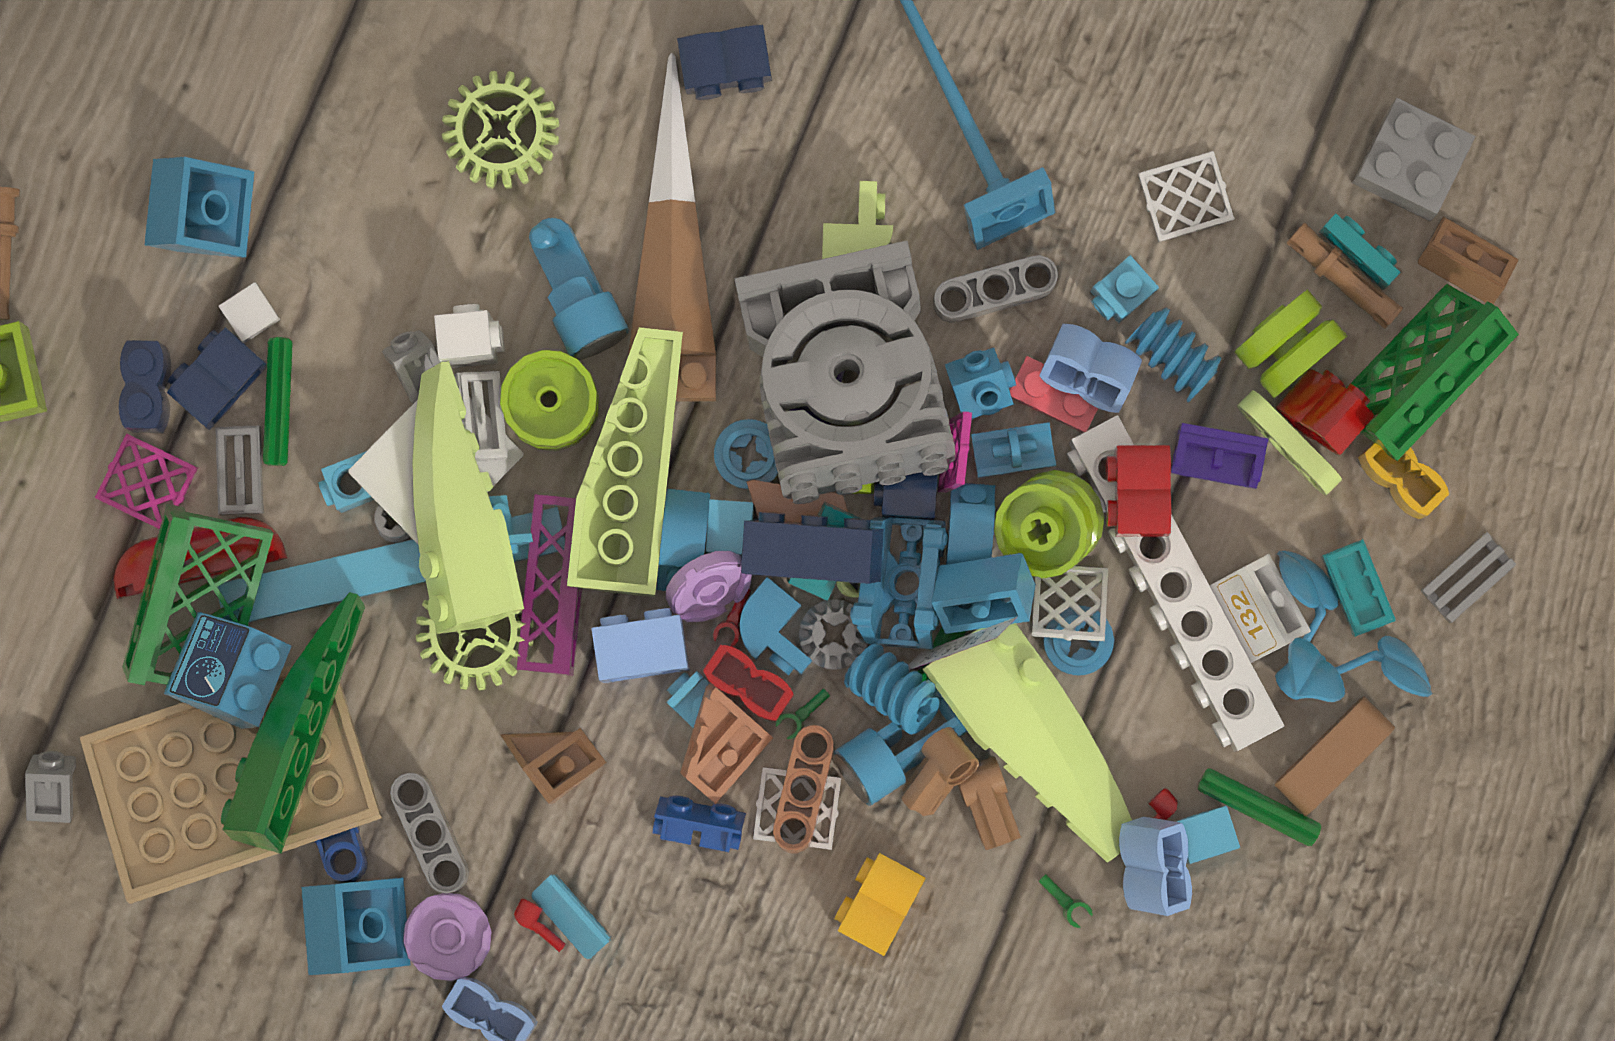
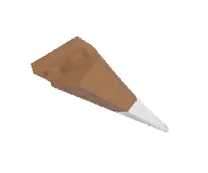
M671 53L667 64L628 355L639 327L683 332L676 402L716 401L715 344L676 57Z

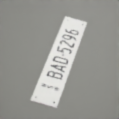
M1017 617L937 646L930 651L921 652L909 664V669H915L996 639Z

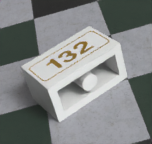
M1270 554L1209 585L1251 663L1291 643L1295 638H1300L1311 632Z

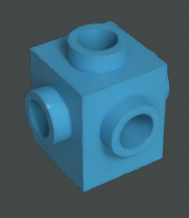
M994 347L985 351H973L964 358L944 364L960 412H972L973 419L982 415L995 414L1002 408L1014 405L1009 388L1016 386L1010 364L1008 361L999 362Z

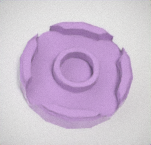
M715 551L699 556L685 564L672 577L666 587V600L673 613L680 615L681 619L686 622H703L719 617L727 610L724 606L732 600L736 603L740 602L751 586L752 576L751 574H741V555L732 551Z
M441 893L427 897L413 908L405 923L403 942L408 958L418 971L433 979L452 981L468 976L482 965L490 950L492 932L487 916L476 902L461 894Z

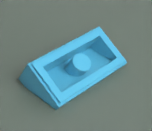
M551 874L532 892V899L538 906L543 908L545 914L584 958L591 959L611 941L612 936L557 874Z

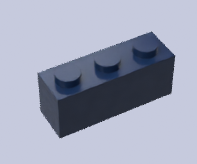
M759 512L758 519L744 521L741 574L866 584L881 582L884 529L870 528L871 520L844 518V526L827 525L828 516L801 515V522L785 521V513Z

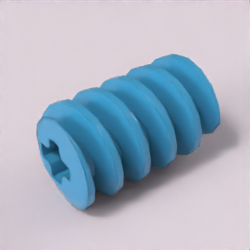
M1166 307L1153 312L1125 341V344L1139 339L1140 342L1136 349V354L1141 356L1152 351L1153 354L1148 366L1154 368L1164 363L1165 368L1161 378L1166 380L1177 375L1178 379L1174 390L1179 392L1190 387L1191 391L1187 398L1189 403L1218 372L1217 368L1221 357L1216 355L1205 360L1204 357L1209 346L1204 343L1192 348L1191 345L1196 333L1191 331L1183 336H1179L1183 321L1178 319L1167 324L1166 320L1170 309Z
M878 643L867 647L854 660L845 675L844 684L846 688L850 687L852 693L858 697H863L866 703L870 706H875L876 710L884 716L888 715L889 720L896 725H901L902 729L909 734H916L923 730L936 716L940 705L939 698L933 697L935 684L930 680L922 682V675L917 671L909 673L908 664L903 661L897 663L896 656L891 652L884 654V647Z

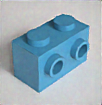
M1022 553L938 566L932 605L945 634L988 628L1015 617L1017 618L1011 624L1030 621L1036 584Z

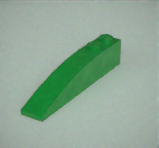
M349 592L317 630L290 669L271 702L251 745L248 757L241 758L235 775V781L238 783L233 799L226 801L221 814V824L224 825L222 830L231 840L282 854L365 609V605L358 594Z

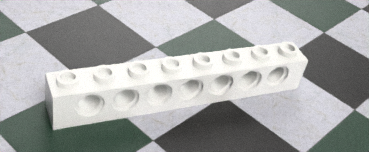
M1118 415L1071 439L1069 445L1072 451L1066 453L1076 474L1080 476L1085 473L1093 490L1100 498L1103 513L1106 512V514L1107 500H1115V482H1107L1100 476L1098 472L1099 462L1106 459L1107 456H1114L1117 445H1134ZM1172 515L1171 534L1168 537H1158L1163 544V552L1157 559H1149L1141 553L1140 541L1143 537H1115V526L1108 530L1109 536L1118 552L1127 551L1134 566L1128 570L1138 590L1142 592L1147 589L1155 603L1149 610L1161 631L1167 628L1176 643L1170 646V649L1182 670L1189 667L1196 683L1191 685L1197 701L1203 709L1210 706L1216 717L1217 722L1211 725L1223 747L1231 745L1234 752L1239 751L1284 727L1278 712ZM1175 574L1182 579L1184 589L1179 597L1170 598L1162 592L1160 583L1164 575ZM1188 612L1197 613L1204 620V630L1198 637H1191L1182 629V618ZM1208 651L1220 653L1225 660V668L1218 676L1209 675L1203 669L1202 659ZM1232 689L1240 691L1246 699L1245 709L1238 715L1230 714L1223 705L1224 695Z

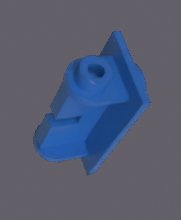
M675 795L668 798L660 796L654 816L655 821L652 833L661 835L660 840L691 845L693 830L700 831L702 833L699 847L729 853L730 848L739 850L746 813L737 811L734 807L726 804L708 806L693 803L691 799L684 796Z

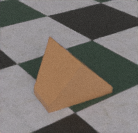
M581 728L575 732L500 734L523 771L548 804L555 803L607 763Z

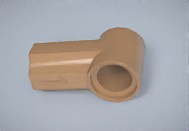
M952 727L943 728L928 738L921 750L925 758L902 788L903 796L901 799L910 810H914L922 816L933 815L951 789L967 780L979 766L978 759Z
M992 756L979 761L976 771L967 780L960 783L958 787L966 807L971 809L981 842L985 850H989L1019 839L1021 836L1006 797L1008 790L996 757Z

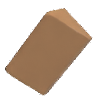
M1443 216L1420 255L1418 264L1485 303L1488 301L1494 304L1504 290L1519 259Z

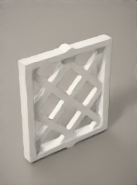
M1214 151L1138 173L1147 203L1146 210L1150 213L1158 242L1234 220L1225 190L1226 183L1222 180ZM1202 161L1195 174L1183 168L1184 166ZM1207 163L1213 167L1216 176L1215 184L1200 177ZM1173 170L1167 182L1153 176ZM1178 172L1192 179L1186 192L1171 185ZM1149 181L1163 188L1157 201L1152 200L1147 187ZM1197 182L1211 189L1204 203L1190 196ZM1168 191L1182 198L1176 211L1161 204ZM1216 192L1222 196L1225 206L1223 213L1209 206ZM1187 201L1201 208L1195 221L1180 214ZM1157 210L1172 217L1165 230L1159 227L1156 217ZM1206 211L1219 217L1199 224ZM1176 220H1179L1185 223L1186 225L1190 226L1184 229L1170 232Z
M1075 565L1063 573L1066 576L1057 583L1050 577H1035L1032 636L1063 638L1067 641L1072 639L1105 640L1108 568ZM1077 575H1090L1097 578L1086 586ZM1042 579L1050 588L1040 595ZM1072 580L1081 590L1070 598L1061 588ZM1100 583H1102L1101 599L1091 591ZM1054 593L1065 601L1055 610L1045 601ZM1085 595L1095 603L1086 612L1075 603ZM1040 605L1048 615L1038 622ZM1069 607L1079 615L1070 624L1060 616ZM1098 610H1100V626L1091 618ZM1054 619L1064 629H1045L1044 626ZM1085 621L1094 631L1082 632L1075 631L1074 629Z
M764 767L762 769L759 799L756 801L757 813L753 836L755 840L776 842L774 836H767L773 831L774 823L764 831L761 829V812L767 809L773 818H776L777 813L771 804L781 798L783 785L776 775L786 776L787 770ZM828 776L825 790L832 786L835 790L834 802L830 808H827L822 801L821 809L823 813L818 816L817 820L818 824L826 817L829 818L831 821L829 836L823 839L815 828L814 836L819 842H811L809 847L832 850L835 821L839 814L837 810L841 778ZM771 778L780 791L767 800L764 797L765 782ZM808 778L798 779L792 785V788H794L801 782L810 793V796L803 801L810 800L816 793L806 779ZM786 824L782 827V830L788 836V838L782 839L789 844L800 843L802 840L797 839L806 833L805 827L794 835Z

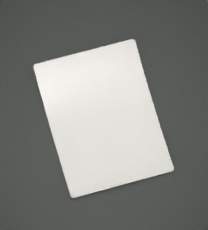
M469 397V401H470V411H471V422H472V432H473V433L475 434V436H476V433H475V422H474V412H473V401H472V399ZM416 401L348 472L418 544L414 512L412 462ZM486 415L488 449H494L491 419ZM507 435V458L484 461L476 459L479 471L489 473L493 486L523 457V452Z

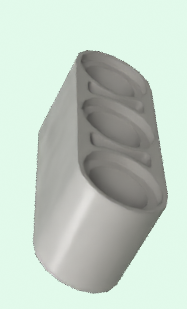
M1037 255L948 279L942 282L936 289L933 307L937 316L943 321L955 323L1036 301L1048 296L1054 289L1058 278L1057 268L1048 257ZM1032 267L1043 268L1049 275V283L1042 288L1031 287L1025 279L1026 271ZM995 278L1003 281L1007 287L1006 296L1000 300L988 298L983 291V284L986 281ZM950 290L960 292L965 298V306L957 312L946 310L941 303V296L945 292Z
M402 774L393 782L390 795L430 886L440 893L456 892L467 883L469 868L433 785L428 778L421 774ZM410 780L419 782L424 791L422 800L413 806L406 804L401 797V788ZM428 820L438 823L442 832L438 843L432 846L424 844L418 834L420 826ZM446 860L452 861L459 868V879L452 886L440 883L436 875L439 864Z

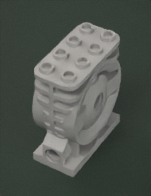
M907 240L734 278L749 348L763 357L760 375L761 400L784 498L793 499L794 504H806L817 500L820 494L836 491L839 495H846L861 490L862 485L880 482L881 485H892L903 481L906 475L923 472L924 475L930 476L943 473L949 469L948 464L956 458L955 443L951 434L949 418L943 401L942 388L939 384L930 347L915 322V319L921 312L920 296ZM872 331L881 333L894 341L886 343L879 335ZM812 339L802 351L797 363L786 364L788 360L793 359L795 352L804 343ZM845 370H852L859 375L852 383L844 384L836 379L837 375ZM920 381L903 387L896 402L886 413L874 421L860 426L836 427L813 418L805 410L786 411L807 406L816 416L826 422L843 426L858 425L870 421L882 413L891 402L898 385Z

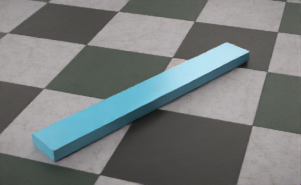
M558 507L543 510L542 524L552 536L563 528ZM533 512L511 517L514 534L531 533ZM542 531L540 538V546H542L546 541H548V538L543 534ZM565 535L557 541L558 544L563 548V550L565 546ZM408 540L263 573L249 622L342 602L349 592L358 594L359 597L426 583L419 569V546L414 540ZM529 543L518 546L519 554L513 555L514 562L528 559ZM551 545L539 557L558 553V551ZM241 578L227 581L218 586L229 604L245 594L247 584ZM240 608L233 611L237 619L240 612ZM229 614L223 617L225 620L232 621Z

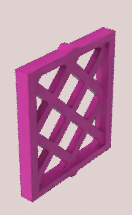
M963 411L949 419V426L955 443L956 458L948 464L949 469L939 474L938 492L947 493L965 485L972 412Z
M126 433L113 461L108 465V471L95 498L160 529L162 518L157 505L172 500L173 505L180 506L185 500L184 496L198 468ZM137 445L156 454L141 459ZM131 446L136 461L121 466L120 459L125 449ZM164 458L183 467L169 472ZM159 460L163 474L148 479L143 464ZM138 466L142 481L128 486L123 471ZM186 473L187 479L181 491L175 492L171 477ZM118 474L122 488L107 493L106 487L112 475ZM165 480L170 494L155 499L150 485ZM145 487L149 502L134 506L130 492ZM124 494L129 508L111 500V498ZM152 507L156 521L137 512Z

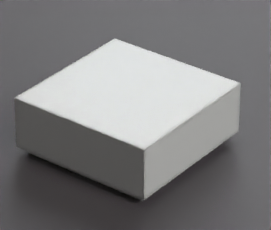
M256 282L219 305V308L243 343L248 342L280 321V318Z

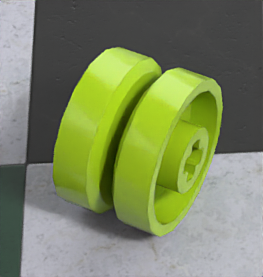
M1308 289L1286 307L1283 304L1252 330L1254 334L1234 351L1248 369L1258 367L1271 355L1275 357L1277 361L1260 378L1261 385L1273 399L1348 336L1334 319L1325 320L1312 332L1308 333L1304 327L1320 314L1322 305Z
M540 350L522 357L509 369L501 385L500 405L506 423L524 443L539 450L560 451L577 445L591 432L598 418L600 397L591 374L578 359L562 351ZM549 392H554L558 398L557 403L553 407H545L541 403V397L546 396L549 398Z
M1052 470L1037 473L1005 497L996 512L994 532L998 548L1004 556L1022 553L1032 576L1048 578L1062 575L1093 551L1102 536L1105 517L1100 498L1089 483L1073 473Z

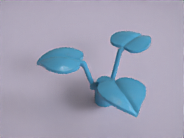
M1279 551L1276 554L1280 558L1279 567L1282 578L1290 593L1305 606L1315 609V617L1309 626L1311 632L1305 634L1303 638H1295L1289 644L1288 663L1275 675L1278 686L1288 697L1294 700L1313 698L1326 702H1337L1345 695V687L1340 674L1370 661L1381 662V669L1384 675L1400 689L1422 697H1429L1433 694L1427 673L1417 655L1407 644L1391 636H1384L1378 640L1379 651L1374 650L1338 667H1334L1327 662L1326 658L1320 654L1310 641L1326 615L1325 609L1334 610L1338 606V596L1332 582L1318 565L1306 557L1289 551Z

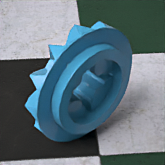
M745 419L730 424L721 432L715 444L714 460L717 470L723 479L735 487L749 489L746 482L749 480L773 481L778 472L766 423ZM754 436L756 437V452L761 454L763 458H766L767 462L762 460L759 462L752 461L744 473L742 472V457L736 455V452L730 449L731 447L735 449L746 448Z
M1078 605L1084 612L1091 608ZM1071 607L1060 614L1068 624L1079 617ZM1097 611L1091 618L1100 626V612ZM1054 619L1046 626V629H1064ZM1106 619L1105 640H1087V642L1091 643L1090 646L1096 649L1095 652L1090 649L1080 648L1076 653H1073L1071 658L1067 656L1070 652L1071 641L1063 638L1044 637L1043 642L1047 657L1055 667L1067 674L1081 676L1097 671L1108 661L1114 646V635ZM1084 621L1074 630L1079 631L1080 629H1083L1086 625V622ZM1089 626L1087 632H1093L1094 630Z

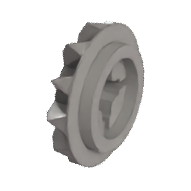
M825 600L810 608L804 616L799 630L800 644L805 655L816 665L832 670L843 669L851 666L854 660L867 648L868 643L861 636L857 629V624H853L850 618L852 604L844 600ZM822 619L834 627L840 623L843 624L846 620L849 621V624L845 626L846 629L842 633L845 639L844 643L848 646V649H845L842 645L839 646L835 642L829 645L826 644L822 649L819 647L823 642L822 639L826 636V632L823 629L824 626L820 622Z

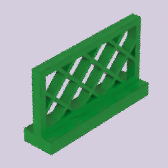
M1446 284L1350 383L1370 399L1367 407L1374 415H1377L1374 419L1372 418L1360 433L1380 445L1388 456L1398 461L1519 335L1497 306L1488 301L1482 304L1451 285ZM1451 301L1455 302L1454 312L1439 316V313ZM1452 326L1450 335L1436 339L1437 330ZM1425 335L1424 343L1409 347L1416 337ZM1422 357L1420 366L1406 370L1408 361ZM1394 366L1393 375L1379 379V376L1386 368ZM1391 389L1389 398L1375 402L1377 393Z
M166 504L122 665L127 682L145 685L146 681L168 684L172 672L155 670L158 656L173 647L180 654L182 650L180 643L186 640L191 629L189 627L174 636L167 625L169 616L186 606L195 619L197 612L191 602L211 590L215 592L224 606L212 613V616L223 618L229 614L233 622L248 626L273 537L271 529L186 512L184 507ZM194 526L212 529L219 539L217 543L198 554L190 544ZM220 531L231 534L224 538ZM244 536L260 539L256 554L240 563L229 545ZM225 549L235 566L212 579L202 561ZM187 550H188V551L190 552L192 558H190V559H188L187 561H185L186 554H187ZM198 565L208 582L185 595L178 584L182 573ZM252 566L250 576L248 577L245 570ZM241 574L247 584L245 594L228 604L218 586ZM177 591L181 598L173 603ZM240 608V612L237 619L233 611ZM166 632L167 636L169 637V640L162 643L164 634Z

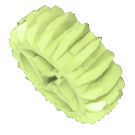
M491 71L489 73L490 85L484 86L482 79L479 76L473 77V83L477 88L476 91L471 93L467 87L461 85L458 90L465 101L461 103L455 99L449 100L448 106L458 114L457 116H443V123L449 127H454L455 130L442 133V139L448 143L457 142L446 153L450 159L463 155L456 165L460 173L467 171L471 166L474 167L470 174L472 182L477 183L482 175L486 173V185L488 188L493 189L496 185L497 176H502L504 187L511 189L513 184L511 175L518 174L522 184H527L529 179L524 171L525 169L531 167L538 175L543 172L542 166L536 161L538 157L552 161L554 155L544 145H558L559 137L553 133H548L547 130L556 129L560 126L558 118L544 117L555 110V106L552 101L538 104L546 94L542 87L535 89L529 94L528 92L532 84L530 78H523L519 86L516 87L514 72H507L505 83L501 84L499 83L497 72ZM497 97H509L520 101L517 106L512 105L505 111H495L484 102ZM474 111L484 123V128L481 135L476 139L478 143L469 149L466 142V126L469 117ZM532 111L536 118V134L532 145L528 149L518 137V129L525 122L524 117ZM487 116L495 123L501 121L502 126L504 121L509 122L507 128L515 144H512L507 137L501 139L500 135L498 139L492 138L495 133ZM501 148L509 150L518 157V159L507 163H491L481 159L485 154L489 155L496 149Z
M424 600L422 606L427 610L428 600ZM523 610L508 616L511 625L509 642L498 637L493 632L491 624L481 629L487 631L486 635L495 640L494 643L484 638L483 640L475 638L472 643H469L465 638L469 634L464 632V630L457 631L459 642L452 659L446 654L442 646L440 634L436 633L434 621L423 616L417 617L416 623L422 626H429V633L417 634L416 641L422 643L430 641L431 647L420 652V656L422 659H428L436 655L438 660L431 665L430 671L436 674L444 667H447L448 671L443 679L447 684H451L456 675L460 674L461 689L467 690L470 686L471 677H476L478 690H485L487 685L485 676L491 675L495 685L500 686L503 684V679L498 671L504 668L511 676H515L518 673L516 668L509 662L513 657L518 659V656H520L517 651L519 642L525 641L520 637L521 627L525 625L519 618ZM532 621V624L530 623L531 629L535 627L534 621ZM534 640L531 643L529 642V646H533ZM487 646L502 653L497 660L489 665L478 668L463 667L468 657H471L473 652L480 647Z

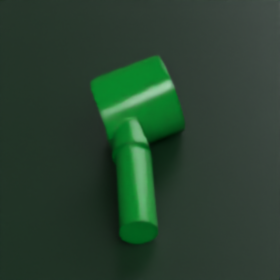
M823 688L797 711H790L781 715L776 721L775 726L780 725L785 718H792L797 723V729L786 739L795 738L804 728V721L830 697V694Z
M1047 874L1038 881L1058 901V904L1063 908V917L1073 927L1081 928L1072 920L1071 913L1074 908L1083 907L1090 916H1093L1089 905L1082 900L1072 899Z

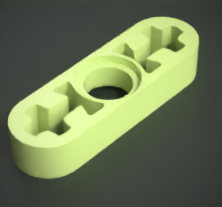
M1252 390L1237 405L1243 416L1265 438H1269L1268 441L1323 495L1327 496L1342 481L1337 471L1259 393Z

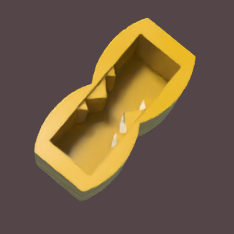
M1373 442L1358 457L1360 465L1368 477L1375 483L1389 488L1391 496L1399 508L1414 518L1422 519L1428 516L1449 495V490L1442 477L1429 466L1418 463L1411 447L1396 461L1388 456L1380 445Z
M881 853L878 854L875 861L867 857L855 879L862 884L855 899L848 896L845 897L834 918L841 923L838 932L885 956L926 878Z

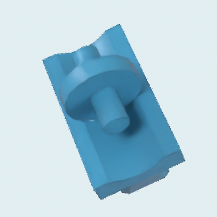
M1050 422L971 434L978 478L1056 467Z

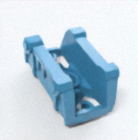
M884 516L870 519V528L884 529L881 582L871 584L860 583L858 603H854L850 611L852 623L857 624V629L864 641L869 645L878 643L881 646L933 649L932 632L939 625V618L932 605V597L938 566H940V557H943L944 548L948 542L946 521ZM892 525L901 526V534L907 541L906 551L900 552L899 563L890 552ZM923 540V553H916L917 544ZM905 572L916 573L919 578L917 590L910 595L899 594L896 588L897 579ZM894 605V613L899 614V623L893 626L888 639H880L882 617ZM915 615L914 627L918 642L914 639L913 630L908 626L909 616Z

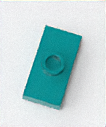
M1364 539L1321 556L1353 637L1396 621Z

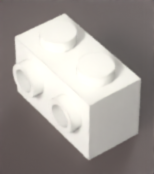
M478 304L454 306L453 314L434 315L438 359L440 362L449 361L451 368L498 364L497 352L505 351L503 329L499 325V321H494L487 310H480Z

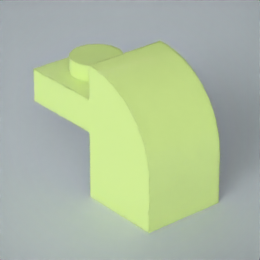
M860 181L858 224L823 223L822 259L891 243L893 225H876V219L885 220V193H877V181Z

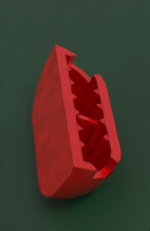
M250 517L227 519L228 521L272 530L273 537L265 564L287 559L284 544L271 526L261 520ZM194 527L190 544L198 554L217 543L219 539L212 529ZM220 531L224 538L231 534ZM158 536L135 543L121 556L114 574V588L117 600L142 594ZM244 536L229 545L240 563L256 554L260 539ZM225 549L202 561L211 577L218 576L235 566ZM187 550V554H186L185 561H187L188 559L192 558V556H191V554H190V552H189L188 550ZM198 565L181 574L178 584L205 579V576Z

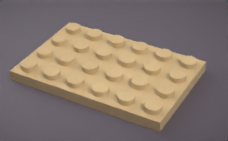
M293 665L282 669L259 727L241 729L182 702L80 737L125 899L129 904L279 854L231 840L222 830L224 825L221 824V814L226 801L233 799L238 786V783L235 781L238 764L242 757H248L251 745L266 712ZM341 681L282 852L382 818Z

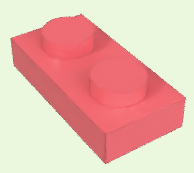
M1026 356L1015 378L1016 386L1010 389L1012 399L1072 429L1085 433L1098 408L1086 402L1079 394L1065 393L1048 385L1039 376L1044 364Z

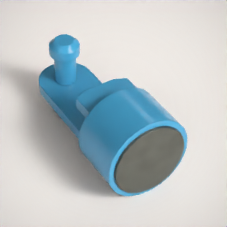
M547 218L539 222L531 229L529 240L553 289L548 296L556 313L552 322L568 355L580 360L611 348L624 339L630 331L612 293L603 292L568 223L557 218Z
M935 689L933 697L939 698L940 705L938 710L947 722L896 756H894L890 747L898 743L902 738V727L894 722L878 732L868 728L834 750L835 762L845 781L856 796L868 806L878 802L906 783L904 774L923 761L925 756L921 752L922 747L934 733L946 727H952L959 737L968 732L937 689Z

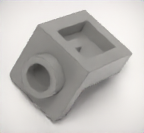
M420 330L398 335L391 341V345L382 351L386 360L393 366L407 396L413 404L418 400L421 374L441 363L432 342Z
M47 751L32 756L25 772L26 821L71 823L73 817V773L76 768L75 756H64V754L57 751Z

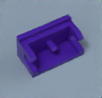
M1181 423L1177 431L1171 474L1257 489L1258 482L1261 481L1269 438Z

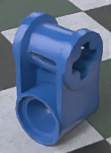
M359 826L315 841L325 871L335 880L344 883L355 882L361 879L366 872L368 866L367 856L359 834ZM351 850L356 856V866L352 872L341 875L335 868V859L340 852Z

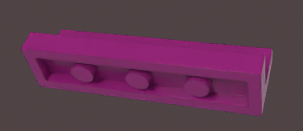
M534 495L531 524L533 542L529 543L523 601L524 609L521 620L525 625L520 630V637L525 641L519 642L518 654L520 656L517 659V670L574 676L583 588L567 586L576 498ZM544 505L568 507L567 525L554 536L542 524ZM541 531L548 538V541L540 546ZM566 534L563 550L557 541ZM553 545L563 557L562 569L548 580L538 568V557ZM538 575L544 584L535 590L536 576ZM561 578L559 594L553 587V584ZM549 589L559 601L558 613L543 624L533 611L534 599ZM533 619L539 628L531 634L530 623L532 624ZM557 621L554 637L548 628ZM544 632L554 645L552 664L528 662L529 642L531 643Z

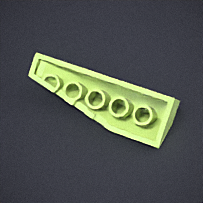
M640 327L637 331L576 498L567 586L655 597L683 332Z
M449 361L441 362L421 374L415 415L412 461L414 512L420 552L419 569L426 580L429 594L428 612L430 618L435 623L437 634L484 628L524 609L506 522L502 510H493L487 491H490L493 485L489 473L479 471L475 453L480 448L475 434L464 428L462 420L465 418L466 408Z
M1016 623L1010 624L996 639L936 660L923 668L925 674L935 684L936 689L977 744L984 750L992 749L1006 762L1004 768L1013 777L1018 778L1021 776L1038 792L1035 797L1047 808L1053 806L1067 818L1066 825L1107 863L1120 854L1119 836L1123 823L1132 821L1120 790L1081 716L1058 680ZM985 628L977 629L973 633L983 630Z

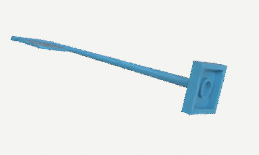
M900 0L988 184L986 188L987 194L964 204L969 235L976 249L979 250L1055 214L1051 181L1043 167L1013 182H1010L1008 178H1003L913 0Z

